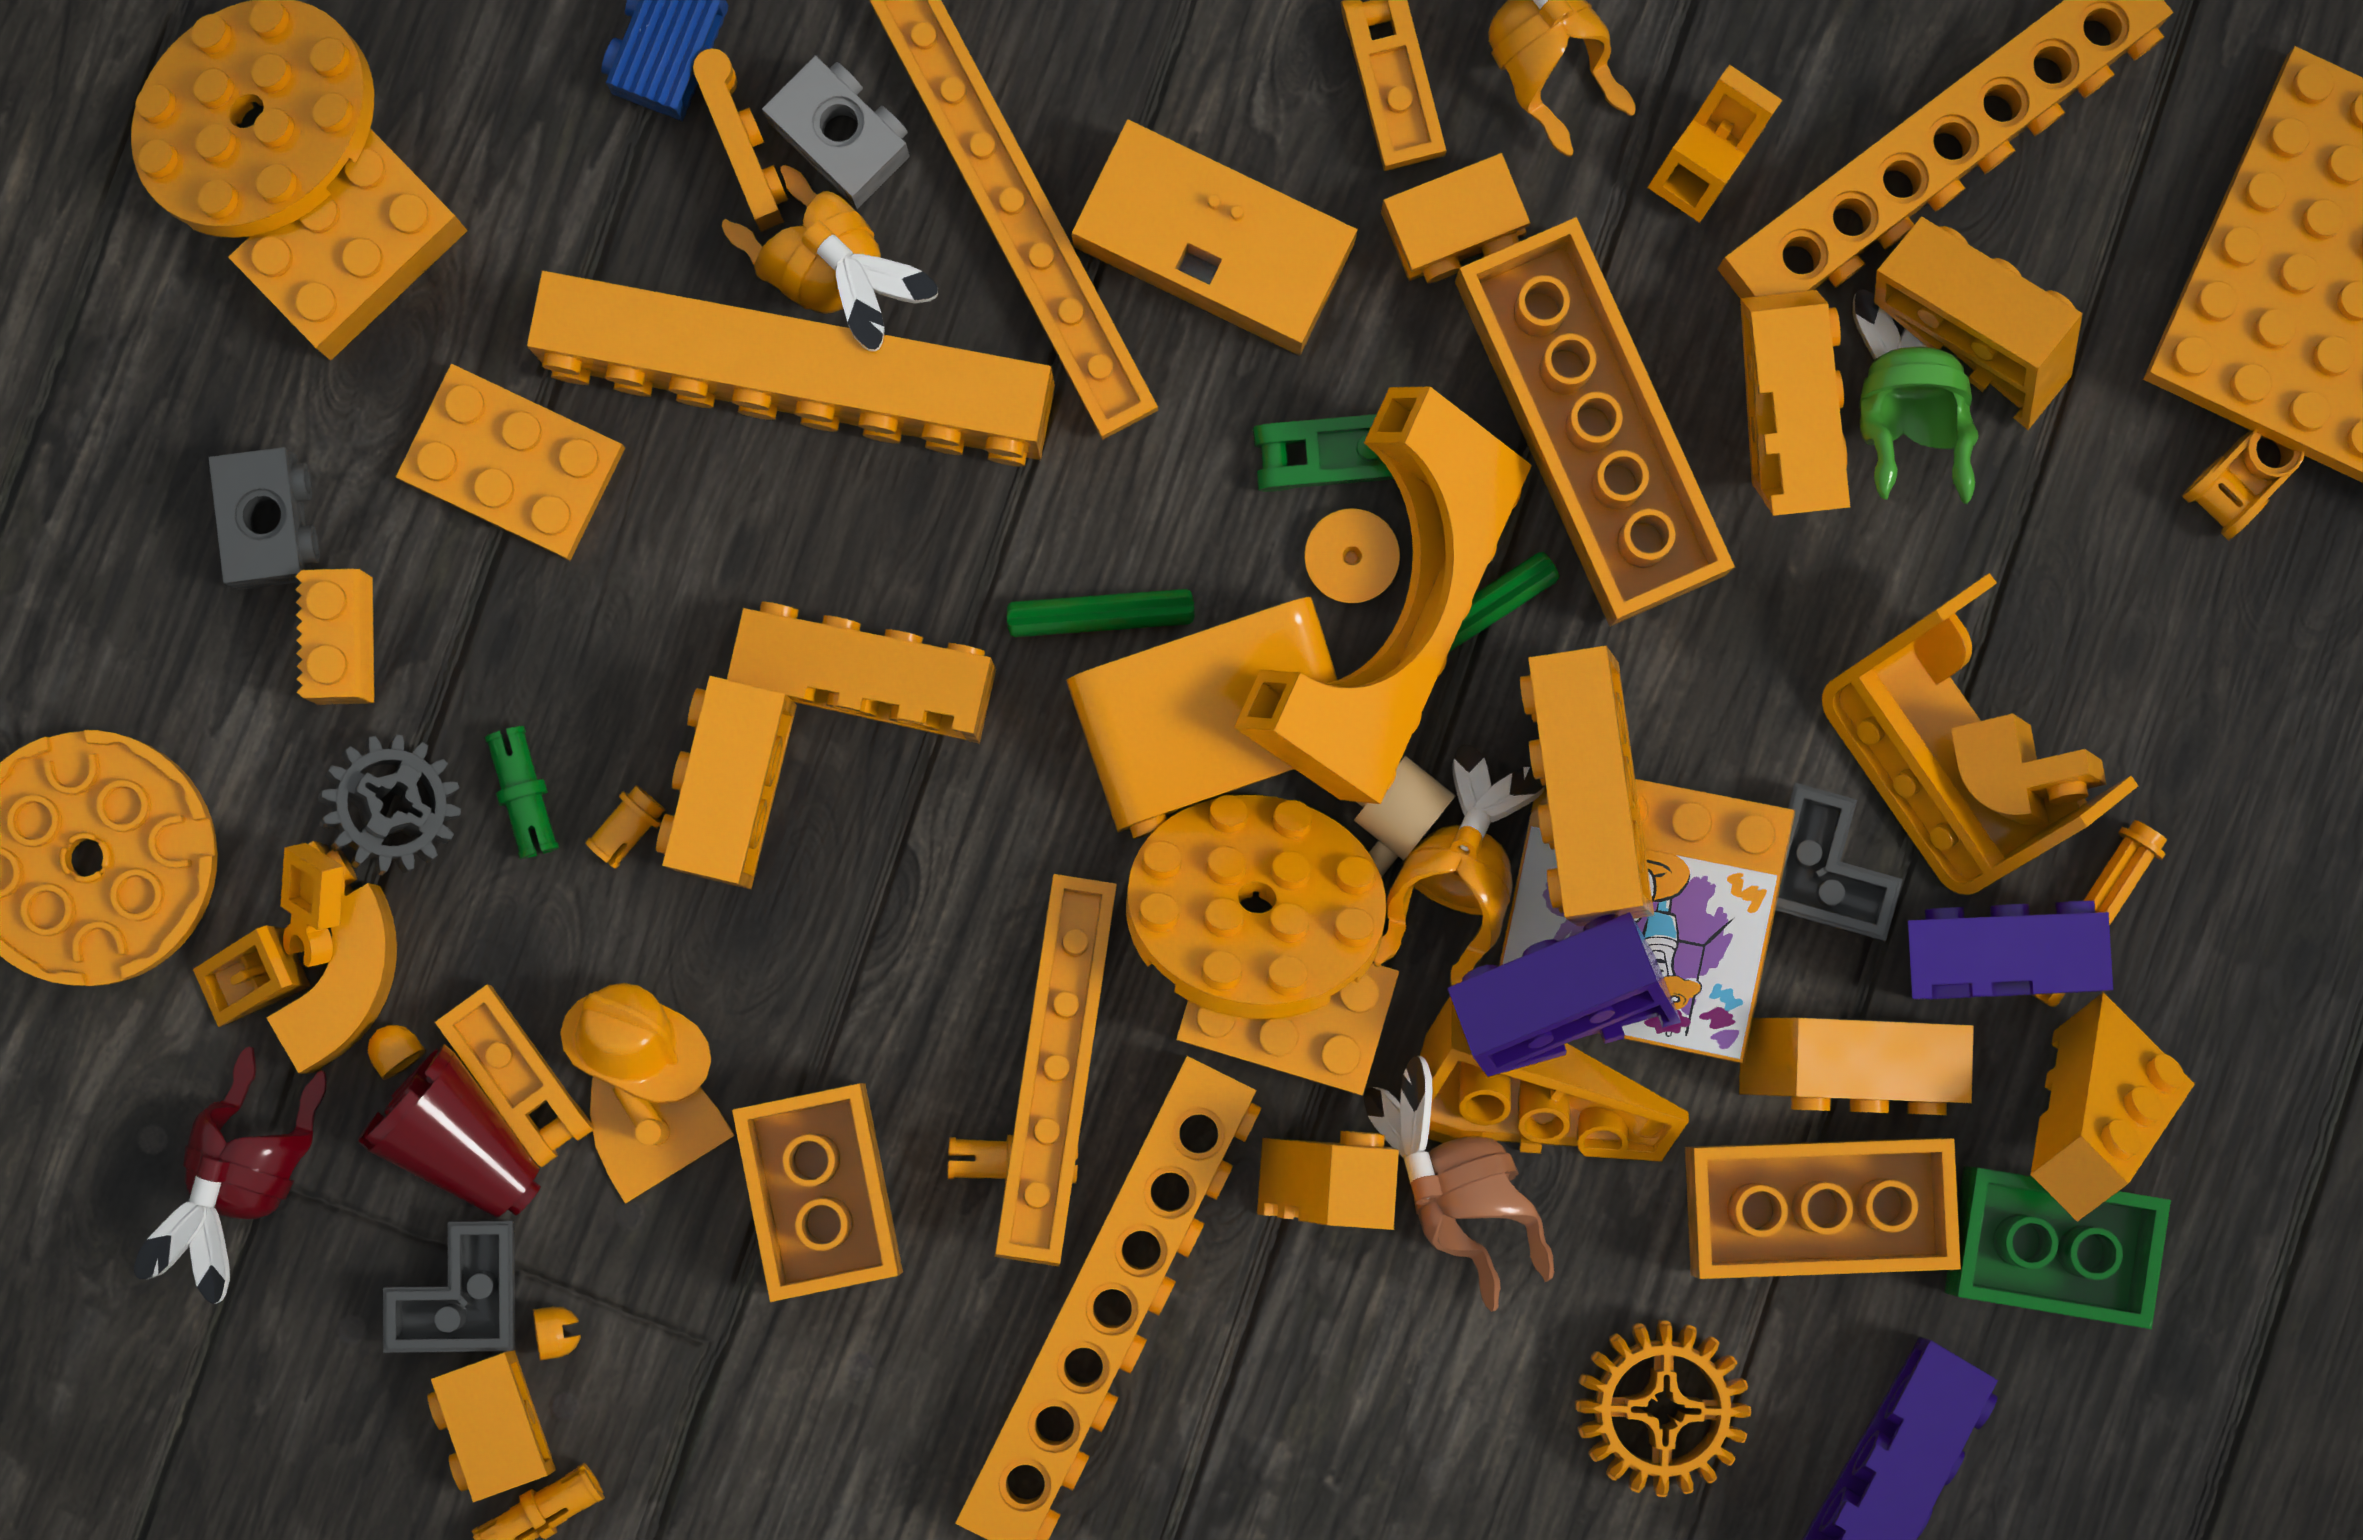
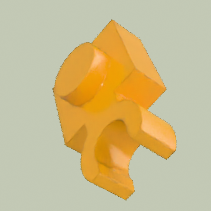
M302 843L284 847L280 907L291 913V924L287 925L284 930L283 947L284 952L288 955L305 951L304 965L312 967L328 963L332 958L333 942L328 928L340 925L341 898L345 892L344 866L311 845Z

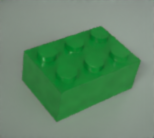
M1964 1166L1958 1200L1961 1269L1948 1270L1944 1293L1973 1300L2152 1329L2171 1200L2118 1191L2077 1222L2031 1176Z

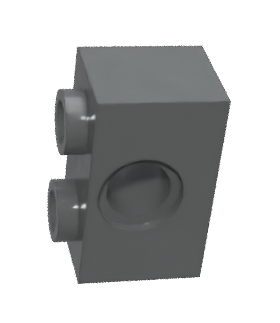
M286 447L209 457L223 583L236 590L300 582L295 576L301 570H311V564L318 563L320 559L319 542L314 525L306 526L303 501L312 499V483L306 462L299 463L298 456ZM277 503L281 510V519L278 526L269 533L258 534L254 527V516L257 510L265 504Z

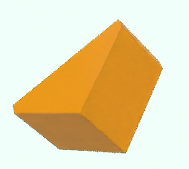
M268 925L257 928L193 969L218 1027L236 1021L311 987L297 954L288 955L284 952L283 934L285 928Z

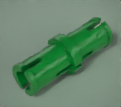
M516 726L506 729L513 752L511 756H508L504 738L500 731L485 736L484 739L485 743L488 744L501 790L496 792L499 806H506L519 851L518 857L519 860L537 856L531 835V830L533 829L536 831L543 854L559 849V844L555 840L542 795L548 793L544 779L537 780L525 736V727Z

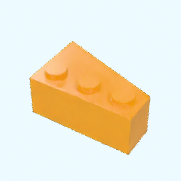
M1817 290L1740 298L1752 485L1773 516L1850 508L1846 470L1847 448L1842 432L1840 408H1843L1844 389L1841 373L1839 370H1835L1833 346H1839L1841 339L1840 321L1836 307L1829 308L1828 302Z

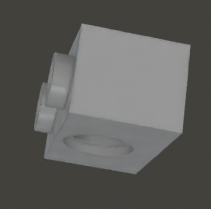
M815 55L762 110L767 122L846 200L858 209L910 157L907 145L902 140L908 131L884 106L881 105L875 112L857 96L863 90V87L840 63L835 62L828 68ZM845 115L852 117L858 122L855 134L848 140L836 142L824 135L827 123L834 117Z

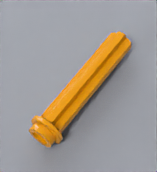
M2134 820L2128 829L2121 827L2118 834L2124 839L2083 900L2095 901V913L2109 912V925L2122 908L2153 858L2162 860L2166 855L2161 849L2167 839L2138 820ZM2066 993L2037 994L2032 996L2046 1005L2055 1007Z

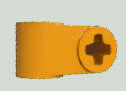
M2256 429L2249 431L2240 437L2223 456L2215 460L2186 489L2182 497L2188 503L2196 501L2223 527L2221 535L2230 540L2264 508L2269 501L2268 498L2298 469L2304 459L2305 452L2299 453L2273 441L2280 450L2281 459L2277 468L2268 467L2260 461L2256 451L2258 440L2260 438H2268L2257 433L2258 430Z

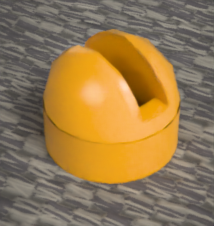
M388 1025L376 1030L370 1038L368 1055L371 1063L383 1080L389 1079L411 1066L426 1051L415 1034L406 1027L399 1025Z
M552 1306L533 1309L540 1361L560 1358L570 1354L577 1347L581 1335L564 1336L562 1326L579 1322L575 1314L564 1307Z

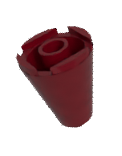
M442 1044L439 1050L436 1048L391 1095L393 1099L384 1110L386 1116L384 1117L377 1112L357 1141L367 1151L497 1218L507 1210L517 1216L533 1200L541 1188L534 1181L540 1168L456 1054L445 1044Z

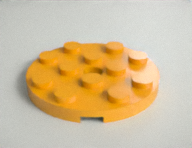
M250 0L201 17L193 27L181 35L161 56L137 96L131 129L132 156L135 168L148 193L162 208L173 217L188 224L193 230L204 234L231 238L264 234L296 221L308 214L331 195L326 187L339 174L348 159L356 163L366 143L374 112V85L370 67L364 53L355 40L334 18L317 7L301 1ZM252 102H257L260 106H264L263 112L256 118L254 125L247 128H239L237 124L242 123L246 113L253 109Z
M84 730L52 737H43L19 748L0 762V956L25 973L53 983L73 986H100L126 981L146 973L172 956L186 942L201 921L210 902L217 873L218 852L216 834L208 807L190 777L175 762L157 749L141 741L99 730ZM93 840L99 843L98 845L102 850L103 862L101 866L103 867L100 871L84 877L74 870L71 862L72 853L81 842Z
M1223 795L1178 812L1157 827L1146 839L1130 871L1126 899V917L1133 944L1147 967L1153 964L1165 977L1175 984V993L1203 1008L1217 1013L1249 1019H1275L1296 1016L1319 1009L1329 1004L1330 996L1345 988L1353 980L1357 983L1372 965L1380 947L1386 917V894L1381 875L1371 855L1350 831L1334 819L1297 800H1286L1263 795ZM1253 892H1259V897L1270 903L1272 909L1264 913H1254L1243 908L1240 902L1246 898H1251Z

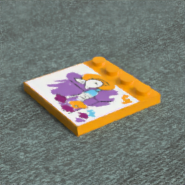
M1635 779L1655 916L1635 918L1634 920L1656 957L1681 1023L1662 1028L1658 1017L1622 1026L1625 1034L1624 1039L1744 1064L1795 811ZM1546 788L1533 801L1499 966L1523 957V952L1535 943L1550 939L1561 941L1583 932L1584 926H1576L1564 917V913H1560L1558 908H1552L1547 870L1557 868L1555 849L1551 850L1549 843H1543L1538 817V805L1548 804Z

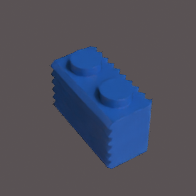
M627 0L625 15L632 18L623 40L616 37L611 40L602 62L601 72L608 75L606 85L611 93L683 121L698 85L693 70L694 60L702 51L713 48L714 41L718 37L719 29L728 11L727 1Z

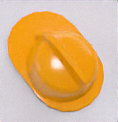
M619 983L608 985L599 991L589 993L584 998L578 1000L568 1011L560 1031L563 1051L575 1067L637 1098L654 1103L677 1102L694 1094L707 1079L711 1055L708 1041L699 1027L684 1015L660 1004L652 993L638 985Z

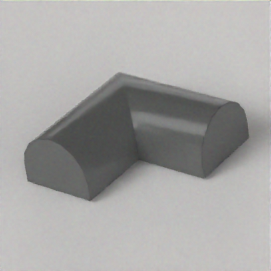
M1794 783L1787 809L1794 810L1795 816L1775 911L1886 941L1903 879L1840 862L1855 811L1856 799Z
M465 1219L449 1221L448 1286L383 1287V1353L515 1350V1220Z

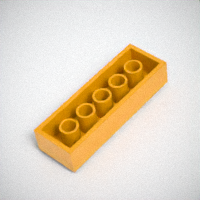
M1577 217L1459 268L1455 280L1457 289L1609 626L1611 627L1720 579L1735 568Z

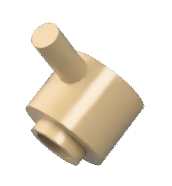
M1407 756L1399 763L1396 769L1395 780L1387 790L1381 804L1357 802L1363 809L1354 821L1379 840L1369 854L1375 862L1381 878L1398 857L1403 861L1455 797L1452 792Z

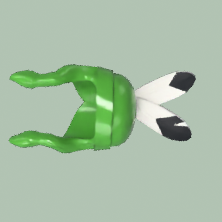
M1865 289L1859 290L1853 297V318L1866 347L1874 359L1869 368L1868 377L1864 379L1860 398V433L1863 441L1867 445H1875L1878 462L1874 471V480L1879 496L1888 500L1889 493L1895 484L1898 468L1895 463L1893 441L1905 434L1921 446L1954 450L1953 484L1959 493L1961 501L1964 504H1968L1975 489L1971 454L1973 446L1979 437L1970 413L1972 394L1969 377L1964 373L1962 364L1952 354L1940 349L1928 348L1907 329H1904L1900 337L1892 317L1874 303L1875 295Z

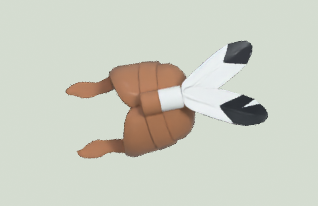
M1414 1056L1403 1073L1400 1103L1389 1091L1378 1087H1369L1365 1090L1363 1096L1367 1116L1379 1133L1385 1135V1140L1393 1148L1398 1149L1399 1154L1404 1158L1413 1191L1416 1214L1419 1215L1424 1235L1437 1250L1454 1256L1469 1257L1473 1260L1479 1274L1482 1300L1485 1306L1493 1312L1499 1307L1498 1301L1501 1287L1498 1273L1494 1269L1486 1248L1469 1238L1460 1228L1456 1219L1507 1218L1525 1225L1530 1246V1258L1545 1282L1551 1280L1554 1275L1553 1253L1546 1243L1543 1223L1536 1208L1510 1182L1519 1173L1511 1154L1507 1153L1501 1144L1492 1138L1470 1136L1450 1140L1432 1148L1429 1152L1425 1151L1431 1117L1432 1075L1426 1059L1422 1056Z

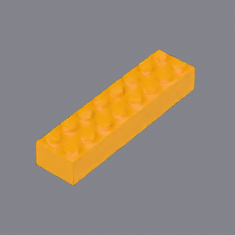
M542 271L527 347L541 361L542 367L552 370L551 377L560 381L589 385L590 376L605 378L614 382L613 389L644 397H650L652 388H658L676 393V401L701 408H713L714 401L717 399L739 405L738 412L740 414L765 420H775L777 411L800 416V424L823 431L837 432L839 423H845L863 428V436L866 438L887 443H900L902 434L926 440L925 448L945 454L962 455L964 446L978 448L989 452L987 459L990 461L1017 467H1024L1026 458L1041 460L1055 389L1052 368L1049 365L884 335L883 343L879 350L868 351L854 338L850 328L548 271Z

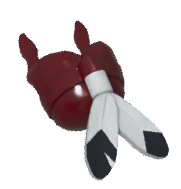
M246 1047L240 1053L234 1065V1081L230 1091L223 1101L210 1104L197 1115L192 1126L188 1144L185 1146L183 1166L186 1168L185 1183L190 1195V1202H186L178 1207L142 1245L138 1251L134 1266V1273L137 1278L151 1279L164 1274L190 1246L192 1268L197 1288L208 1302L217 1304L223 1301L230 1282V1268L219 1215L235 1219H257L270 1215L278 1208L281 1200L286 1199L294 1180L290 1179V1175L300 1159L310 1149L313 1141L314 1115L324 1098L327 1088V1078L324 1071L320 1070L317 1072L313 1079L305 1086L300 1098L296 1127L292 1132L282 1135L241 1137L226 1143L220 1130L229 1118L241 1108L256 1075L254 1048Z

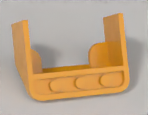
M1990 573L1831 680L1825 686L1822 694V706L1827 719L1936 876L1947 888L1964 895L1974 894L2085 829L2138 787L2134 778L2129 776L2088 802L2083 799L2066 804L2049 803V798H2045L2048 824L2028 825L2012 821L1980 803L1968 791L1959 773L1951 728L1981 720L1950 677L1962 669L1969 662L1972 655L1970 635L1955 613L1997 584Z

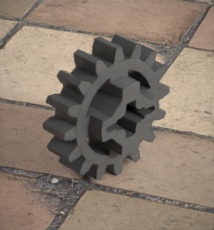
M396 734L391 740L388 749H382L377 737L372 736L365 742L364 756L351 746L343 752L341 756L348 768L347 770L333 765L328 769L325 777L332 784L336 785V789L322 790L318 795L317 802L326 806H332L333 812L324 816L319 823L321 828L331 829L337 827L340 835L331 845L334 851L341 850L348 845L355 850L351 866L357 868L367 858L375 860L376 875L383 876L388 871L391 861L397 862L403 874L410 873L414 869V854H417L420 859L429 863L438 856L431 841L447 844L454 836V833L443 825V821L456 820L461 815V808L452 804H446V798L454 794L459 789L458 782L442 783L439 775L448 765L445 759L436 761L431 765L424 760L428 749L427 744L422 742L410 753L404 751L403 735ZM377 765L397 766L393 774L379 778L368 772L366 775L361 773ZM419 779L428 792L431 808L421 802L416 785ZM389 792L399 798L396 803V808L399 811L390 818L380 813L383 802L380 799H383ZM348 802L358 808L363 825L360 832L351 820ZM399 832L409 837L413 835L418 837L404 845H381L388 835Z

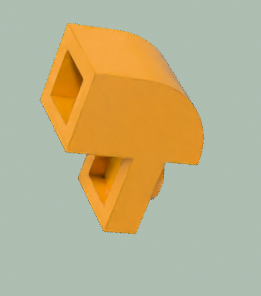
M1729 64L1647 188L1700 223L1766 127L1782 99Z
M2015 714L1951 728L1957 765L1966 788L1980 803L2012 821L2028 825L2048 824L2045 798H2049V803L2051 804L2072 803L2087 798V789L2107 785L2102 760L2086 749L2037 760L2031 725Z

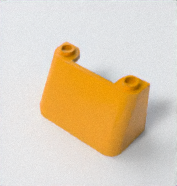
M1311 597L1296 599L1097 666L1066 680L1118 833L1130 829L1133 839L1150 835L1167 820V815L1178 811L1180 808L1294 770L1293 767L1235 729L1234 726L1260 670L1301 672L1322 684L1338 680Z

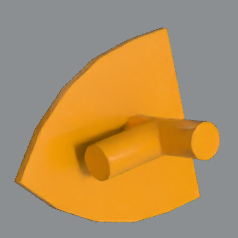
M595 1077L592 1078L590 1118L591 1124L594 1127L595 1147L609 1178L625 1204L735 1136L720 1110L701 1086L694 1094L677 1102L654 1103L637 1098Z

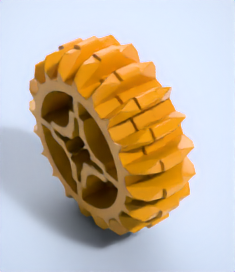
M1659 1320L1656 1327V1340L1650 1341L1644 1324L1636 1323L1632 1326V1334L1636 1345L1629 1348L1626 1341L1619 1334L1615 1333L1609 1337V1341L1619 1355L1612 1362L1598 1351H1594L1590 1358L1594 1364L1605 1370L1600 1380L1589 1374L1580 1375L1579 1383L1587 1389L1595 1390L1596 1395L1595 1400L1582 1398L1575 1401V1409L1578 1412L1585 1414L1595 1413V1420L1580 1425L1578 1433L1582 1438H1592L1601 1435L1603 1440L1594 1445L1588 1454L1595 1462L1605 1459L1612 1453L1615 1455L1606 1471V1475L1612 1480L1616 1481L1622 1477L1629 1467L1633 1469L1629 1478V1488L1632 1491L1640 1493L1645 1487L1648 1475L1653 1476L1655 1494L1658 1497H1666L1669 1491V1477L1676 1476L1677 1485L1684 1494H1689L1693 1492V1481L1689 1472L1697 1469L1700 1476L1706 1482L1712 1483L1717 1479V1476L1707 1463L1709 1459L1715 1455L1728 1466L1734 1463L1735 1457L1733 1454L1721 1447L1726 1437L1735 1442L1744 1443L1746 1441L1747 1433L1737 1427L1730 1426L1731 1417H1749L1751 1415V1407L1742 1403H1731L1730 1396L1743 1393L1748 1389L1746 1380L1742 1378L1724 1380L1723 1376L1732 1371L1737 1365V1361L1733 1356H1723L1714 1363L1710 1360L1720 1344L1716 1338L1709 1336L1703 1340L1697 1349H1694L1693 1345L1697 1334L1696 1327L1685 1324L1680 1331L1678 1340L1672 1341L1671 1323L1667 1320ZM1654 1356V1367L1650 1368L1649 1382L1644 1390L1633 1395L1613 1397L1615 1388L1622 1376L1633 1365ZM1674 1356L1688 1359L1700 1369L1710 1385L1713 1400L1682 1395L1678 1389L1677 1373L1674 1371ZM1663 1388H1665L1668 1399L1685 1408L1694 1409L1677 1410L1674 1418L1668 1415L1670 1422L1662 1424L1661 1429L1657 1417L1643 1411L1641 1408L1631 1407H1648V1402L1651 1398L1658 1402L1655 1395L1663 1392ZM1612 1417H1626L1627 1419L1639 1420L1645 1423L1648 1428L1649 1444L1652 1445V1460L1639 1457L1624 1447L1614 1430ZM1704 1419L1712 1420L1706 1435L1694 1449L1685 1455L1672 1459V1449H1675L1677 1433L1684 1425L1696 1421L1704 1422Z

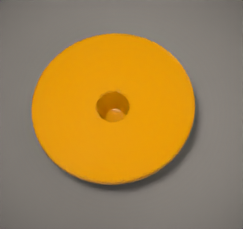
M1350 508L1335 511L1316 524L1307 539L1304 558L1306 570L1311 581L1324 595L1343 603H1362L1379 596L1392 583L1399 567L1400 551L1395 534L1383 519L1369 511Z

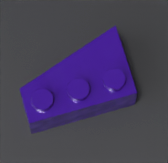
M2095 901L2055 903L2056 914L2030 915L2029 904L1990 906V917L1964 918V907L1925 909V920H1908L1912 999L1931 1000L2113 991L2109 912L2095 913Z
M1630 912L1621 916L1608 914L1595 918L1584 926L1583 932L1561 941L1550 939L1535 943L1523 952V957L1499 967L1497 965H1484L1475 968L1464 975L1462 982L1448 987L1473 1058L1487 1077L1564 1056L1567 1051L1564 1044L1586 1036L1600 1033L1604 1044L1624 1039L1625 1034L1622 1026L1658 1017L1662 1028L1681 1023L1656 957Z

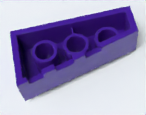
M1920 1336L1802 1540H1916L1929 1522L1933 1506L1944 1485H1948L1958 1472L1965 1457V1452L1962 1450L1973 1428L1980 1429L1991 1415L1998 1398L1992 1391L1998 1380L1937 1343Z

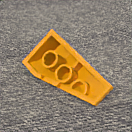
M1450 996L1428 1030L1420 1056L1426 1059L1432 1075L1433 1094L1428 1139L1441 1143L1463 1137L1481 1136L1492 1138L1495 1141L1520 1143V1152L1541 1153L1542 1144L1577 1146L1579 1151L1586 1157L1662 1161L1688 1124L1689 1113L1568 1043L1564 1044L1567 1050L1564 1056L1487 1077L1473 1058Z

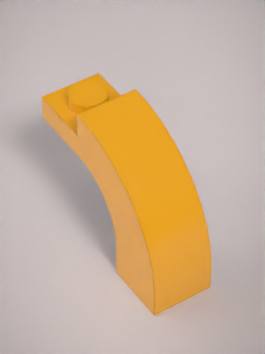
M312 841L309 845L344 866L345 892L341 898L340 925L331 927L333 942L332 958L328 962L324 974L310 991L266 1017L298 1073L315 1072L344 1054L364 1036L377 1019L388 998L394 979L397 959V939L393 915L381 887L367 883L353 891L350 884L357 880V876L341 850L330 851L326 844Z

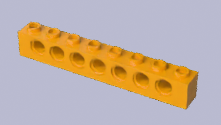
M2063 0L1728 254L1717 270L1739 298L1815 290L1828 279L1835 288L1866 265L1860 257L1863 252L1878 241L1885 250L1903 238L1915 225L1910 217L1929 204L1936 212L1964 191L1966 188L1960 182V179L1971 170L1979 166L1983 173L1987 174L2015 152L2010 141L2028 128L2034 136H2037L2065 114V111L2059 105L2062 101L2077 90L2085 99L2115 76L2109 67L2112 63L2126 53L2135 61L2157 45L2165 37L2159 28L2174 12L2164 0ZM2097 21L2102 23L2110 33V45L2100 46L2092 43L2084 33V22ZM2046 58L2056 63L2061 71V82L2050 84L2042 81L2035 73L2034 60ZM1987 96H1998L2006 100L2012 110V119L2006 122L1992 119L1984 109V98ZM1947 133L1957 138L1962 146V158L1950 160L1939 155L1934 147V135ZM1889 171L1904 173L1912 183V196L1899 198L1890 194L1883 182L1884 173ZM1845 208L1856 212L1863 222L1862 234L1848 236L1841 233L1833 221L1834 211ZM1791 246H1798L1807 250L1813 259V271L1807 274H1797L1789 270L1783 260V250Z
M1189 1056L1186 1057L955 1524L987 1540H1049L1061 1515L1050 1509L1061 1485L1073 1491L1089 1459V1455L1079 1451L1089 1428L1091 1427L1102 1432L1119 1397L1109 1393L1108 1390L1119 1369L1131 1374L1146 1344L1147 1339L1136 1333L1147 1311L1158 1316L1160 1315L1176 1283L1175 1280L1165 1276L1176 1252L1188 1258L1205 1223L1195 1219L1194 1216L1205 1195L1217 1200L1233 1167L1232 1164L1222 1159L1233 1137L1243 1142L1246 1141L1262 1107L1251 1102L1257 1090ZM1205 1115L1211 1118L1217 1126L1218 1137L1216 1143L1205 1152H1192L1181 1142V1125L1190 1116ZM1164 1173H1176L1182 1176L1189 1186V1197L1185 1204L1178 1209H1163L1152 1198V1184L1157 1177ZM1146 1231L1157 1238L1161 1252L1157 1261L1151 1266L1144 1268L1135 1267L1125 1259L1123 1255V1242L1133 1232ZM1116 1289L1126 1294L1129 1298L1132 1312L1125 1322L1119 1325H1107L1096 1316L1094 1311L1095 1299L1105 1290ZM1089 1348L1100 1356L1103 1370L1096 1380L1090 1383H1079L1068 1375L1065 1366L1066 1357L1075 1349ZM1058 1406L1068 1411L1074 1422L1072 1433L1061 1441H1051L1043 1437L1037 1428V1416L1043 1409ZM1020 1465H1030L1037 1468L1043 1475L1045 1482L1042 1493L1032 1499L1017 1497L1008 1485V1475L1014 1468Z

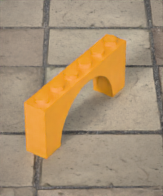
M1389 387L1364 441V444L1376 453L1394 477L1405 502L1410 520L1413 547L1412 573L1406 601L1392 633L1379 651L1361 668L1346 677L1326 684L1312 680L1301 672L1260 670L1234 726L1235 729L1339 800L1381 804L1387 790L1393 784L1399 762L1411 735L1420 724L1424 706L1437 677L1445 668L1448 652L1462 621L1471 609L1473 596L1487 565L1496 553L1498 540L1512 509L1521 497L1522 486L1532 466L1432 387Z

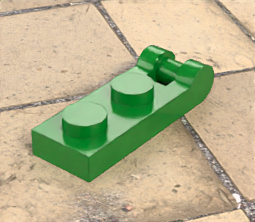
M1377 414L1269 423L1254 426V446L1261 448L1263 469L1257 471L1258 490L1272 492L1301 487L1394 480V477L1383 461L1364 444ZM1305 443L1307 465L1288 466L1286 446Z

